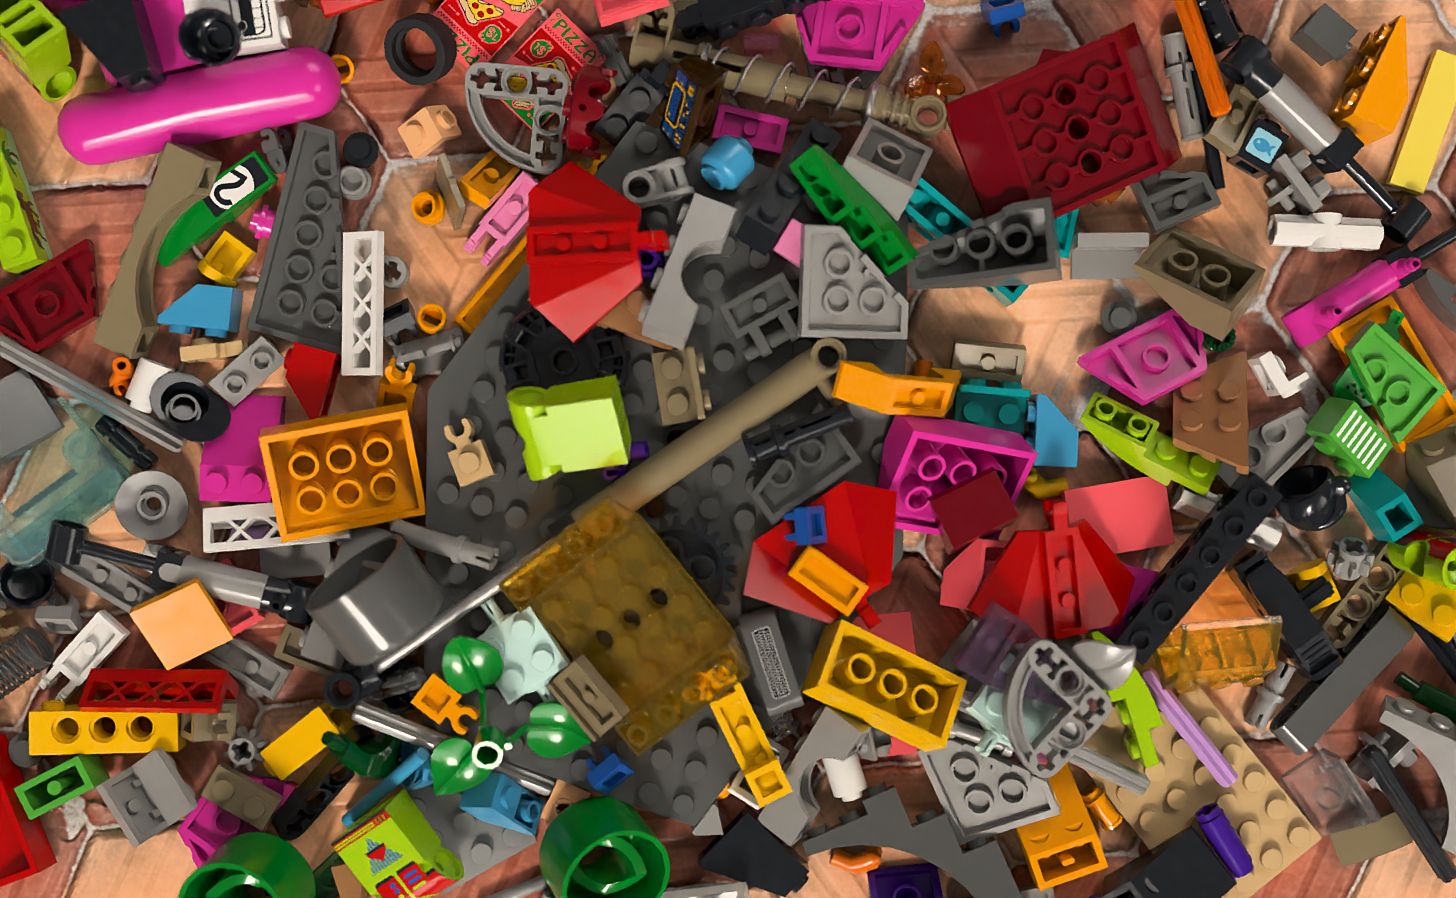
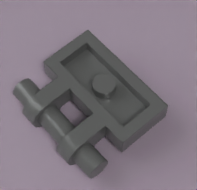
M783 272L719 307L736 340L748 333L750 334L754 343L742 349L748 362L760 355L764 358L772 354L771 349L787 340L793 342L800 338L798 337V318L793 321L788 312L799 305V300ZM778 317L782 327L764 337L759 327Z

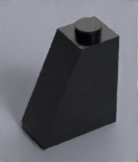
M90 0L59 11L60 19L108 72L132 93L149 91L154 88L155 84L166 81L142 0Z
M748 804L724 828V835H717L699 854L698 864L703 869L742 883L746 882L748 885L782 897H786L791 891L794 893L798 892L809 879L807 876L810 872L808 862L791 846L758 822L757 818L759 815Z

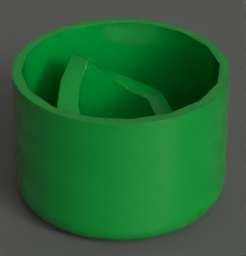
M609 796L589 797L563 810L549 825L539 849V864L542 875L556 898H661L668 884L670 861L662 843L632 805ZM596 845L610 847L607 853L598 861L590 864H578L581 858Z
M248 832L235 836L225 842L188 876L181 886L178 898H253L244 885L250 884L255 887L265 888L273 898H316V884L307 860L292 844L272 834Z

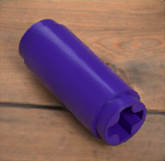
M1211 803L1200 808L1195 813L1197 823L1221 863L1234 878H1240L1250 873L1254 868L1252 858L1224 810L1217 803Z

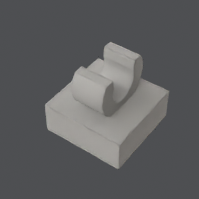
M56 594L50 596L48 606H37L34 619L46 633L79 634L84 627L85 621L78 613L80 602L75 595L69 596V601L65 606H60L61 600Z

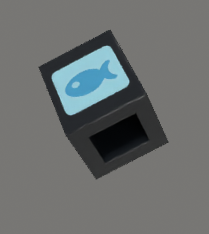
M1258 118L1253 123L1239 152L1231 158L1229 157L1226 162L1258 179L1269 173L1290 136L1282 132V127L1276 122Z

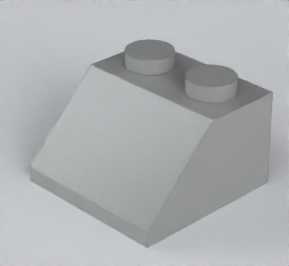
M868 117L843 167L873 196L892 219L898 221L918 184L933 149Z

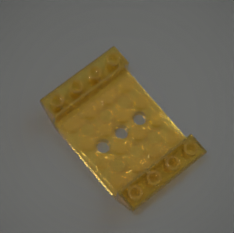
M609 496L497 584L520 613L531 606L575 660L583 654L631 711L618 722L614 729L637 757L751 673L736 633L644 518ZM655 588L663 590L667 594L668 603L666 605L655 604L650 597V591ZM630 609L637 612L640 616V625L631 626L627 624L623 618L624 610ZM604 630L609 632L613 638V645H601L596 637L597 631Z

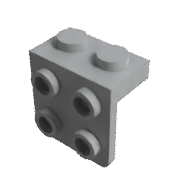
M161 747L151 751L131 767L96 787L133 848L169 827L198 806L193 789L183 781L176 769L174 759Z

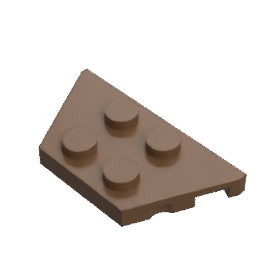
M1239 352L1207 365L1205 374L1173 390V446L1187 452H1196L1202 458L1214 463L1219 459L1236 466V472L1245 475L1249 473L1247 352Z

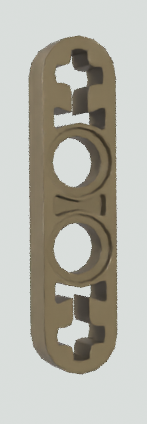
M1381 540L1372 551V553H1375V558L1370 571L1375 567L1382 568L1385 574L1383 583L1379 586H1373L1369 582L1368 577L1361 575L1358 579L1349 581L1339 593L1341 600L1331 604L1318 620L1328 637L1330 636V632L1327 630L1328 626H1338L1336 631L1340 634L1337 639L1329 638L1336 649L1345 647L1352 640L1405 572L1397 567L1392 568L1390 564L1380 560L1381 558L1389 559L1387 552L1389 541ZM1358 594L1363 600V607L1358 613L1351 614L1347 609V601L1352 595ZM1340 613L1343 617L1351 619V623L1343 622V618L1338 617L1337 614Z

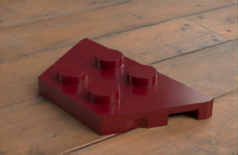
M84 239L1 289L0 332L14 338L20 345L33 353L40 354L97 320L100 313L93 242L89 239Z

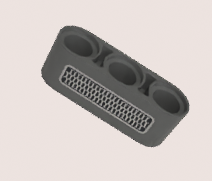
M772 605L737 616L769 716L804 706Z

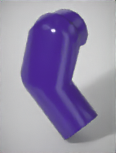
M647 441L632 442L628 464L601 467L602 477L607 481H615L624 474L632 461L649 458L650 449Z

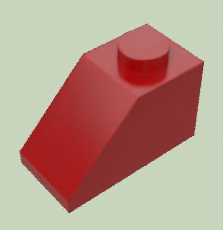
M295 342L293 349L290 348L285 356L284 368L287 369L285 377L309 419L327 417L342 366V355Z

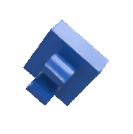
M985 0L980 2L981 15L990 23V30L996 37H1001L1000 26L1005 21H1010V29L1014 33L1019 32L1020 22L1017 18L1026 16L1022 0Z
M824 506L794 508V512L784 515V520L795 521V533L785 534L786 540H796V545L827 542Z
M602 746L600 749L605 755V760L598 765L594 760L588 758L586 765L591 772L586 775V778L593 788L608 795L635 771L627 760L615 754L608 747Z

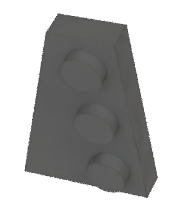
M820 402L814 408L811 415L825 410ZM839 429L790 447L787 455L780 456L753 490L751 496L772 525L784 518L785 514L794 511V508H798L862 463Z

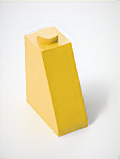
M326 701L260 752L265 759L263 765L271 775L278 776L282 781L327 747L321 742V737L326 731L344 734L357 722L351 719L352 715L347 708L337 709Z

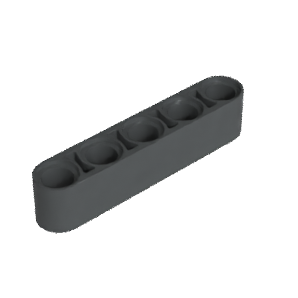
M1383 604L1376 608L1352 640L1345 647L1337 649V652L1344 660L1342 665L1320 680H1309L1273 719L1269 730L1295 755L1307 752L1414 636L1415 628L1389 604Z

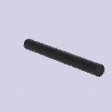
M1188 51L1189 62H1193L1191 53ZM1194 65V70L1191 71L1202 129L1203 133H1205L1213 116L1210 114ZM1202 138L1209 179L1215 191L1224 189L1226 186L1219 150Z

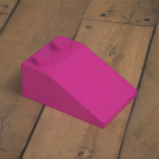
M218 394L229 406L231 421L223 435L215 440L204 442L200 463L199 501L273 502L259 442V433L261 428L285 424L286 396L247 395L233 407Z

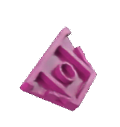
M924 0L819 1L806 6L803 11L796 13L795 19L810 64L881 71L924 11L925 2Z
M1171 309L1080 356L1077 363L1084 370L1144 406L1205 374L1207 360L1202 345L1204 334L1203 331L1189 325L1174 309Z
M243 773L284 796L277 811L299 785L294 781H281L276 778ZM201 796L197 802V808L189 813L178 828V832L184 844L191 849L192 859L198 868L231 838L248 832L265 833L268 827L261 831Z

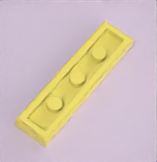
M1439 49L1431 53L1388 174L1386 185L1417 196L1424 194L1456 103V55Z

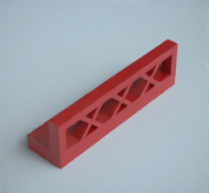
M91 668L78 708L82 712L217 714L221 711L224 699H236L239 685L228 670L170 669L167 671V669ZM96 692L101 698H104L102 701H93ZM126 698H139V699L136 700V701H127ZM161 699H173L171 701H161ZM195 699H212L211 702L195 701Z

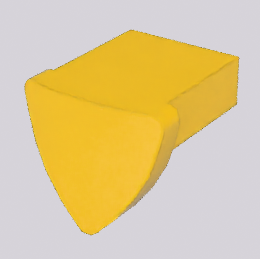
M224 230L206 256L197 264V267L208 278L227 287L235 288L238 284L236 280L257 253L230 232Z
M1324 558L1303 563L1285 574L1297 592L1320 576H1324L1334 587L1332 589L1335 593L1310 610L1311 613L1341 600Z

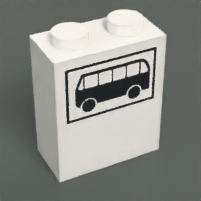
M183 0L185 16L202 8H216L234 18L242 33L241 50L237 56L289 49L287 38H292V29L288 16H283L281 2L286 0Z

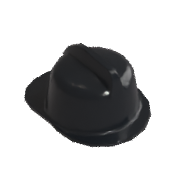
M183 372L168 373L158 378L151 388L149 400L152 410L166 426L189 441L202 443L215 440L228 429L231 421L229 406L218 394L192 374Z

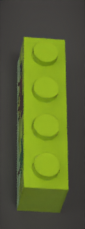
M0 126V262L4 271L24 275L53 259V255L10 130Z

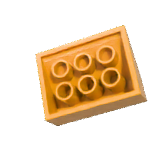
M405 402L260 429L259 442L282 543L426 514L424 493Z

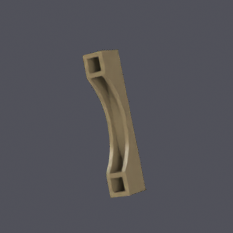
M167 142L165 148L161 150L157 158L158 168L155 176L145 190L144 197L146 200L140 215L133 222L131 240L120 257L121 266L118 275L108 289L107 296L109 299L106 307L96 321V333L92 342L129 360L139 359L140 357L148 358L160 324L157 323L158 316L155 309L153 291L154 272L160 248L169 230L179 217L195 203L210 195L222 164L221 161L179 143Z

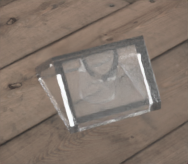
M1325 748L1320 749L1280 777L1281 782L1300 811L1320 836L1379 822L1382 818L1343 757Z

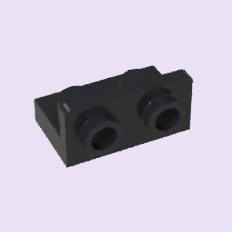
M1197 0L1214 55H1218L1235 46L1245 33L1229 0Z

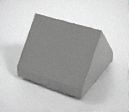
M717 799L696 826H691V833L695 836L724 835V826Z

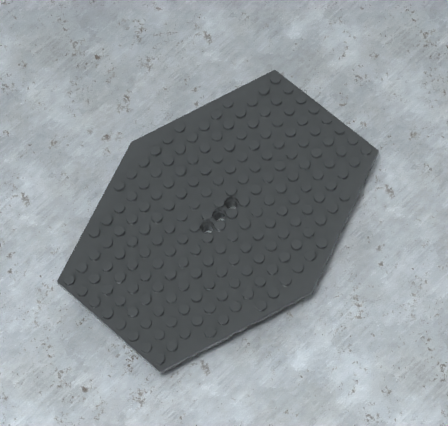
M636 121L598 169L594 177L623 195V181L629 173L656 165L671 158L685 157L686 164L684 165V170L689 186L694 187L695 193L736 208L733 224L721 254L700 256L691 261L681 274L684 290L698 305L696 318L684 348L694 346L695 354L703 353L706 374L699 375L701 390L709 389L712 410L705 411L707 418L815 344L818 340L826 337H800L793 342L787 340L771 349L772 354L764 358L760 355L750 362L747 361L742 349L754 343L750 334L748 333L736 340L719 307L781 272L784 273L799 300V267L772 249L764 256L735 238L746 213L776 169L755 162L754 170L737 188L733 190H717L709 185L701 174V157L710 146L700 143L685 157L675 150L660 132V129ZM671 173L675 186H677L674 174ZM635 182L629 188L630 194L636 198L645 197L650 190L644 182ZM806 192L790 218L804 225L830 226L808 192ZM694 194L681 200L664 202L642 209L640 232L665 230L669 238L671 235L678 237L682 225L677 224L678 216L684 203L691 204ZM901 214L898 221L892 220L907 238L908 215ZM837 222V223H835V224L832 225V226H841V225H840L839 222ZM868 248L862 249L861 252L866 254L885 275L884 278L907 300V264L886 276ZM665 256L664 269H665L666 264H667L668 259H669V257H666V256ZM527 263L435 380L427 394L426 528L456 537L459 535L469 536L470 541L499 549V555L492 556L498 559L492 571L466 562L461 564L453 563L450 557L425 550V568L443 591V602L434 618L552 538L553 534L548 529L549 525L614 482L607 481L602 477L601 468L564 473L559 470L554 475L542 480L532 481L529 479L522 455L525 442L514 426L507 402V392L504 388V385L507 384L503 372H499V351L502 339L510 333L514 325L511 322L515 317L531 305L530 301H528L530 295L529 265ZM643 279L641 286L655 294L656 290L651 288L653 280ZM798 306L788 311L793 321L798 318ZM777 317L759 328L765 337L781 328L782 325ZM546 318L547 327L553 326L554 324ZM526 332L520 345L530 350L536 337ZM624 333L625 337L622 339L625 350L630 352V371L626 386H621L620 392L632 442L646 440L649 445L650 456H652L669 444L668 436L672 431L682 430L687 432L703 420L663 426L651 354L668 350L631 338ZM835 338L845 346L847 351L846 361L872 363L886 374L906 375V339ZM608 342L597 345L601 358L612 355ZM823 347L818 352V360L823 366H834L837 362V353L833 348ZM561 351L556 354L554 365L557 370L565 372L573 367L574 357L571 352ZM527 365L517 368L520 380L531 378ZM599 373L598 378L606 377V376L603 375V374H601V373ZM835 373L833 376L829 378L833 385L835 383L837 373ZM815 387L748 433L747 436L750 438L770 430V425L780 424L783 427L804 419L812 414V411L819 402L825 410L833 406L825 399L818 387ZM847 402L854 424L838 429L859 456L862 463L798 508L806 506L843 481L877 487L884 441L896 414H884ZM468 418L475 427L474 442L480 439L485 440L497 474L465 487H460L448 456V452L457 448L455 443L450 442L446 438L444 427L447 425L453 426L456 435L461 436L464 433V426L461 420ZM741 438L658 495L657 497L663 501L665 506L662 515L657 517L650 516L646 512L644 505L588 543L602 566V570L598 573L593 574L576 552L568 557L564 550L560 549L492 596L504 615L517 612L529 603H532L570 662L572 663L583 654L631 710L595 742L591 740V744L582 746L568 755L557 758L537 755L528 745V731H526L513 743L510 750L504 749L502 760L615 798L673 820L696 826L740 769V765L697 680V676L730 661L766 735L782 713L769 716L737 616L772 605L799 689L804 684L825 626L829 624L743 594L753 541L784 520L782 518L772 525L751 496L753 490L774 462L781 456L780 454L758 462V466L752 467ZM646 459L632 461L624 474ZM676 515L680 516L682 525H686L688 519L694 517V528L697 529L707 522L708 529L706 534L709 536L719 531L720 535L716 543L718 545L730 544L723 552L724 556H734L736 558L734 562L727 565V568L738 572L736 577L729 578L727 581L736 586L735 592L724 593L731 603L729 606L717 605L722 612L721 617L717 618L709 613L710 626L705 627L700 621H697V631L692 633L686 624L680 635L676 634L674 625H670L665 634L662 633L661 622L659 621L649 628L648 621L650 616L647 614L637 619L636 614L640 607L638 605L626 606L633 598L632 594H622L620 592L629 583L627 580L618 578L619 574L628 571V567L619 563L620 560L632 557L625 549L626 545H639L633 535L638 532L647 537L645 525L649 523L659 530V519L663 517L668 522V525L672 526L673 518ZM895 528L892 570L899 563L903 555L902 529ZM667 540L662 545V553L667 559L675 560L679 557L680 548L676 542ZM650 558L651 564L663 568L674 575L672 579L674 583L685 580L699 591H707L704 585L685 578L682 575L684 571L682 567L679 566L677 569L671 570L657 559ZM704 558L695 560L693 565L695 573L700 577L710 576L712 573L711 563ZM653 572L647 573L644 579L646 587L651 591L661 590L663 585L661 577ZM682 590L676 595V601L681 608L690 609L694 606L695 600L689 591ZM875 592L866 597L867 601L871 599ZM480 605L424 643V674L428 676V679L435 671L445 678L442 666L443 655L448 642L453 637L462 635L476 639L484 634L492 624ZM854 608L848 617L842 614L833 622L843 619L852 623L858 616V613ZM566 668L556 673L550 682H552ZM495 683L484 685L486 690L487 725L499 728L504 733L506 739L523 724L531 723L530 712L532 708L544 702L538 692L535 691L524 694L508 704ZM476 688L469 693H464L458 702L462 706L471 705L479 711L478 689ZM423 712V726L451 737H464L472 745L475 744L476 736L479 732V717L474 720L467 714L461 715V723L469 729L464 735H461L454 731L449 718L446 717L439 725ZM602 746L608 747L615 754L627 760L635 771L608 795L593 788L586 778V775L591 772L586 765L588 758L594 760L598 765L605 760V755L600 749Z

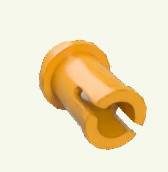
M1094 783L1082 790L1080 795L1085 807L1090 809L1105 831L1114 829L1122 822V815L1118 813L1105 796V788L1100 789Z

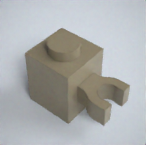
M196 699L195 701L211 702L212 699ZM224 699L221 711L217 714L181 713L180 736L192 742L235 739L236 728L240 724V712L237 708V703Z

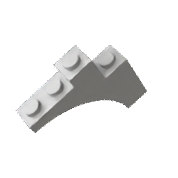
M1386 694L1380 705L1379 722L1405 736L1427 757L1435 768L1446 792L1449 807L1446 822L1442 828L1441 848L1456 855V725L1444 715L1438 713L1430 714L1417 708L1414 703L1405 698H1394Z

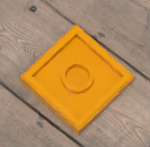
M198 577L130 609V616L167 671L234 638V632Z

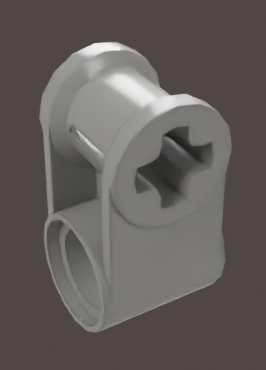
M685 157L671 158L656 165L629 173L623 181V196L644 209L664 202L681 200L695 193L694 187L689 186L684 170V165L686 164ZM671 173L674 174L677 186H675ZM635 182H644L650 190L645 197L636 198L630 194V186Z

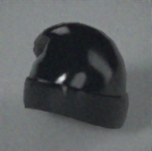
M1307 465L1297 467L1284 473L1275 482L1273 488L1283 495L1275 507L1283 519L1295 528L1305 531H1321L1333 526L1343 517L1347 509L1346 494L1350 491L1352 483L1347 476H1335L1325 466Z

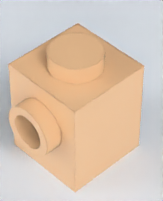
M558 779L540 817L547 820L546 825L549 826L563 810L580 800L589 798L592 791Z

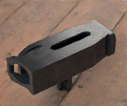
M1264 548L1259 551H1250L1225 569L1233 583L1301 676L1317 681L1342 665L1344 662L1343 658L1339 655L1324 629L1310 611L1335 593L1332 589L1334 587L1324 576L1316 578L1297 592L1287 577L1272 564Z

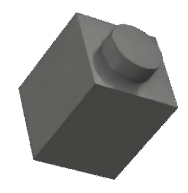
M1325 3L1312 12L1290 40L1322 67L1332 59L1338 62L1348 53L1353 46L1349 41L1357 33V30Z

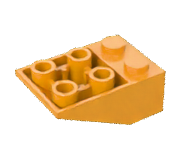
M1402 15L1388 24L1383 23L1374 33L1369 32L1365 36L1358 50L1362 55L1357 65L1354 64L1344 78L1343 84L1347 86L1342 96H1338L1334 100L1328 111V116L1331 117V120L1340 129L1348 127L1365 144L1364 146L1393 133L1409 100L1406 17Z
M1067 763L1058 773L1048 778L1060 803L1061 814L1014 828L1031 878L1040 891L1108 868L1096 830Z

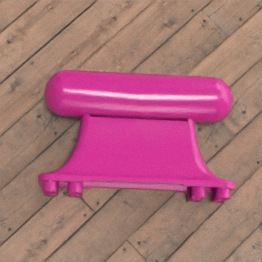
M90 0L39 1L56 18H60L59 11ZM142 0L166 81L155 84L154 88L149 91L132 93L119 83L100 63L108 89L81 94L65 102L57 117V134L64 148L75 160L85 165H106L160 153L165 148L167 142L192 146L260 131L264 128H273L322 117L335 108L341 97V75L334 60L326 52L315 47L298 46L280 51L236 56L233 61L215 67L207 66L196 60H190L184 54L178 42L179 24L185 17L183 0Z

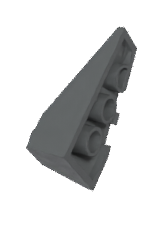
M1051 197L1011 203L1003 207V211L984 220L980 218L971 222V226L952 235L946 234L915 249L919 255L908 262L909 288L911 290L1014 286L1062 280L1060 247Z

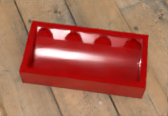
M5 732L0 734V887L39 873L57 863L39 816L32 820L29 819L14 790L15 787L25 783L18 765L9 756V742Z

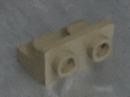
M688 346L683 350L677 349L651 354L663 426L706 419L705 411L712 410L709 389L701 390L699 375L706 374L703 353L695 354L694 346Z

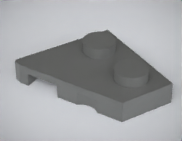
M1162 170L1130 185L1153 235L1219 208L1222 204L1207 172L1189 171L1182 174L1173 170Z

